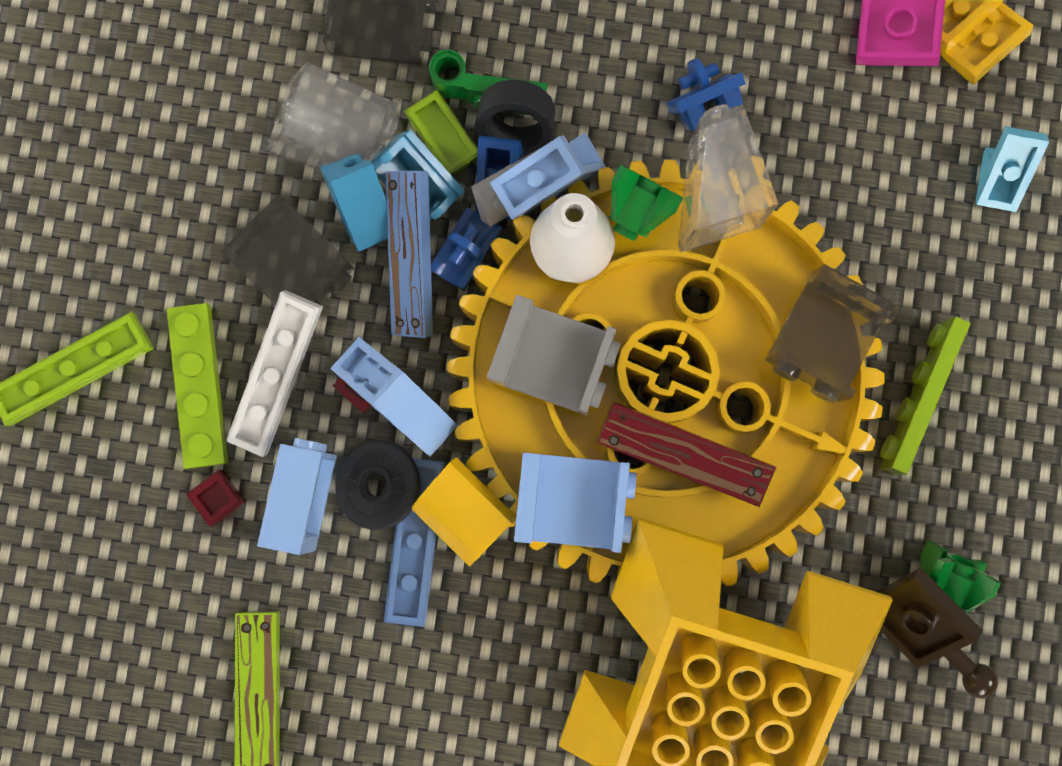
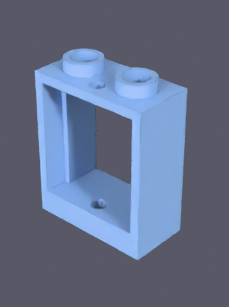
M360 337L330 368L428 456H431L458 426L403 371Z
M299 438L294 439L293 446L280 444L258 539V547L296 555L316 551L337 455L326 453V444Z

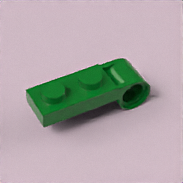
M446 49L437 52L429 63L433 87L439 91L442 97L466 100L467 103H473V106L479 108L480 98L488 87L500 81L510 80L509 78L468 74L463 57L454 50ZM445 69H455L459 72L452 80H443L439 77L440 73ZM528 81L541 87L547 93V83ZM514 111V112L519 113V114L528 115V114L523 113V112H521V111Z

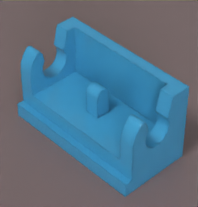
M411 129L396 135L371 160L378 178L385 185L386 171H428L430 219L436 220L465 192Z
M354 154L329 165L320 166L345 230L358 252L388 239L387 200L371 161H362L360 154Z

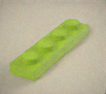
M201 303L167 308L184 469H194L229 464L211 305Z
M955 316L941 322V324L937 323L933 327L927 340V345L931 348L926 360L919 362L912 375L911 382L915 386L910 398L906 397L902 401L896 413V420L899 421L894 436L889 435L882 446L880 457L884 459L880 469L893 475L908 474L969 329L970 322Z

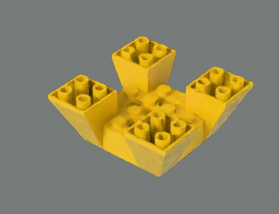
M638 518L615 582L611 599L647 644V653L635 685L584 670L559 740V746L593 766H822L829 751L828 745L824 743L834 719L862 674L893 600L891 596L807 570L784 628L719 608L723 544Z

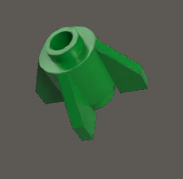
M620 165L612 179L611 214L609 218L616 222L613 230L633 241H636L638 235L647 238L652 230L676 213L684 197Z
M927 540L920 554L921 568L965 613L995 597L1001 582L984 573L988 563L983 560H969L954 553H947L948 550L931 540Z

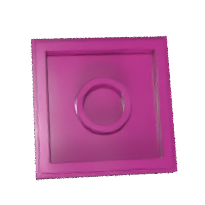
M862 0L856 65L939 66L945 0Z

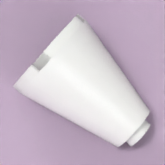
M579 193L566 194L548 206L537 217L531 230V252L537 266L550 278L565 282L583 283L597 277L608 266L615 248L613 226L606 214L587 196Z

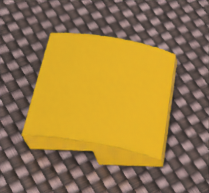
M945 0L940 55L959 74L974 85L1031 34L1034 25L1005 5L1003 0Z
M457 457L448 463L412 506V511L469 567L516 519V515Z

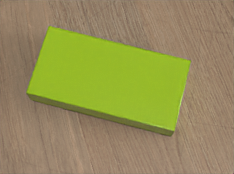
M435 90L404 111L429 151L452 177L477 161L478 148L438 90Z

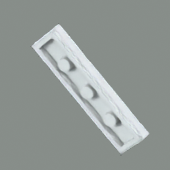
M287 290L280 292L229 431L227 442L261 457L268 454L323 306Z

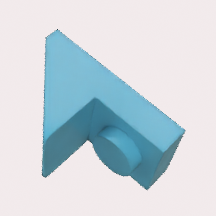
M1005 126L996 149L985 148L983 152L976 204L1016 212L1049 144L1047 135Z

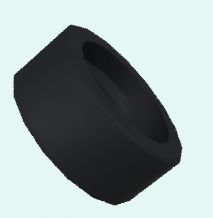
M514 79L500 81L488 87L480 98L476 131L479 137L487 136L521 141L524 156H527L551 141L555 105L551 96L535 84ZM506 110L521 111L531 115L538 123L527 127L510 126L501 122L494 114Z

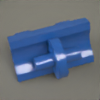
M695 58L687 63L689 74L678 79L682 90L693 85L695 89L665 102L670 114H678L686 131H694L710 123L703 103L713 98L720 116L730 115L743 109L744 106L739 87L746 84L742 72L735 75L731 73L710 82L709 78L719 74L717 64L714 62L704 67L702 62Z
M467 207L432 262L431 272L460 290L465 291L473 278V270L476 266L482 264L491 250L490 244L499 237L502 227L497 224L489 227L481 221L478 213Z

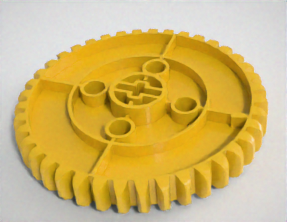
M665 159L657 178H650L647 167L642 161H632L629 169L684 198L676 213L652 230L647 238L638 235L636 241H633L614 231L615 248L608 266L597 277L583 283H572L555 280L545 274L537 266L531 252L530 236L535 220L527 215L513 219L514 233L519 242L517 245L502 238H496L490 244L492 255L500 268L496 269L488 265H478L472 272L475 283L485 293V296L464 295L459 301L460 309L470 320L475 322V325L454 327L450 334L454 344L463 350L469 351L470 355L457 357L447 363V372L452 377L460 381L469 382V387L457 390L448 397V404L455 410L473 412L474 418L458 426L454 433L456 439L463 442L481 441L483 448L468 459L466 466L472 472L494 469L497 476L487 485V488L498 499L510 494L515 500L510 510L516 516L523 452L618 462L615 458L614 449L597 443L598 436L613 401L774 465L776 470L760 508L646 462H643L636 469L629 468V472L637 474L634 499L626 498L625 516L632 517L631 537L638 518H642L723 544L721 584L729 587L737 582V560H740L746 568L760 575L765 573L769 569V559L765 549L767 546L777 554L791 558L798 551L797 541L791 531L792 529L804 534L818 536L824 527L821 518L814 509L819 507L826 510H841L845 505L846 501L842 493L833 484L835 481L859 482L863 471L857 463L848 457L850 453L872 451L874 448L875 439L869 433L859 429L860 422L881 418L882 406L876 401L865 398V390L885 383V375L882 371L876 368L865 367V358L882 350L881 339L874 336H861L859 327L870 322L875 317L872 306H852L849 297L863 286L859 276L849 275L839 278L834 271L846 257L845 253L840 247L820 252L815 245L823 236L825 229L818 222L811 223L802 230L798 229L793 223L799 214L800 206L790 200L784 203L777 211L768 207L772 196V188L761 183L750 196L741 193V173L730 170L720 185L711 183V169L709 164L698 162L690 178L682 179L676 160ZM610 167L601 168L598 170L595 191L590 192L585 183L579 181L569 187L566 194L579 193L587 196L609 218L611 214L612 179L615 172ZM552 197L542 203L539 207V215L554 203L557 198ZM609 218V220H610V222H611V224H612V226H613V228H614L616 222H614L613 220H611V219ZM692 286L703 289L710 297V312L699 314L689 310L683 303V289ZM516 294L533 300L534 306L605 331L608 326L616 329L613 340L621 343L613 367L604 365L599 381L605 383L606 387L598 409L590 406L586 416L488 380L487 374ZM658 339L672 342L671 345H664L660 351L642 344L646 341ZM680 347L684 348L690 353L691 357L697 364V368L687 364L690 356ZM628 358L655 370L663 362H666L672 366L669 376L696 387L698 390H693L673 380L664 388H660L655 384L659 374L628 361ZM627 379L642 385L640 393L649 400L645 405L637 400L628 386ZM731 393L743 394L753 404V418L746 426L734 422L727 413L726 405ZM669 398L688 405L687 409L679 412L664 413L655 411L657 403H663ZM516 519L509 527L516 526ZM532 541V544L529 543V547L533 550H539L548 543ZM622 542L621 553L612 552L611 549L560 544L557 563L559 567L567 569L576 562L582 553L587 554V576L590 581L598 583L606 576L612 564L617 565L618 577L629 543Z

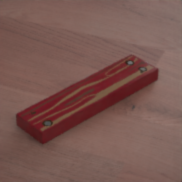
M615 401L611 404L597 439V443L759 508L776 470V467L770 463Z

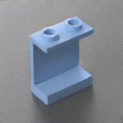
M586 133L581 134L569 143L563 135L557 137L491 181L490 184L510 218L515 219L539 211L542 203L552 197L559 199L566 194L569 187L579 181H587L598 174L599 169L606 166Z
M523 452L514 542L531 544L532 541L605 548L611 549L612 552L621 553L622 542L630 543L632 517L625 516L626 498L634 499L637 474L629 472L630 463Z

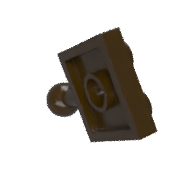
M921 567L876 591L891 596L893 600L880 631L917 669L945 657L962 674L963 686L970 695L976 698H988L996 692L998 677L995 671L985 664H975L961 650V648L977 642L983 630Z

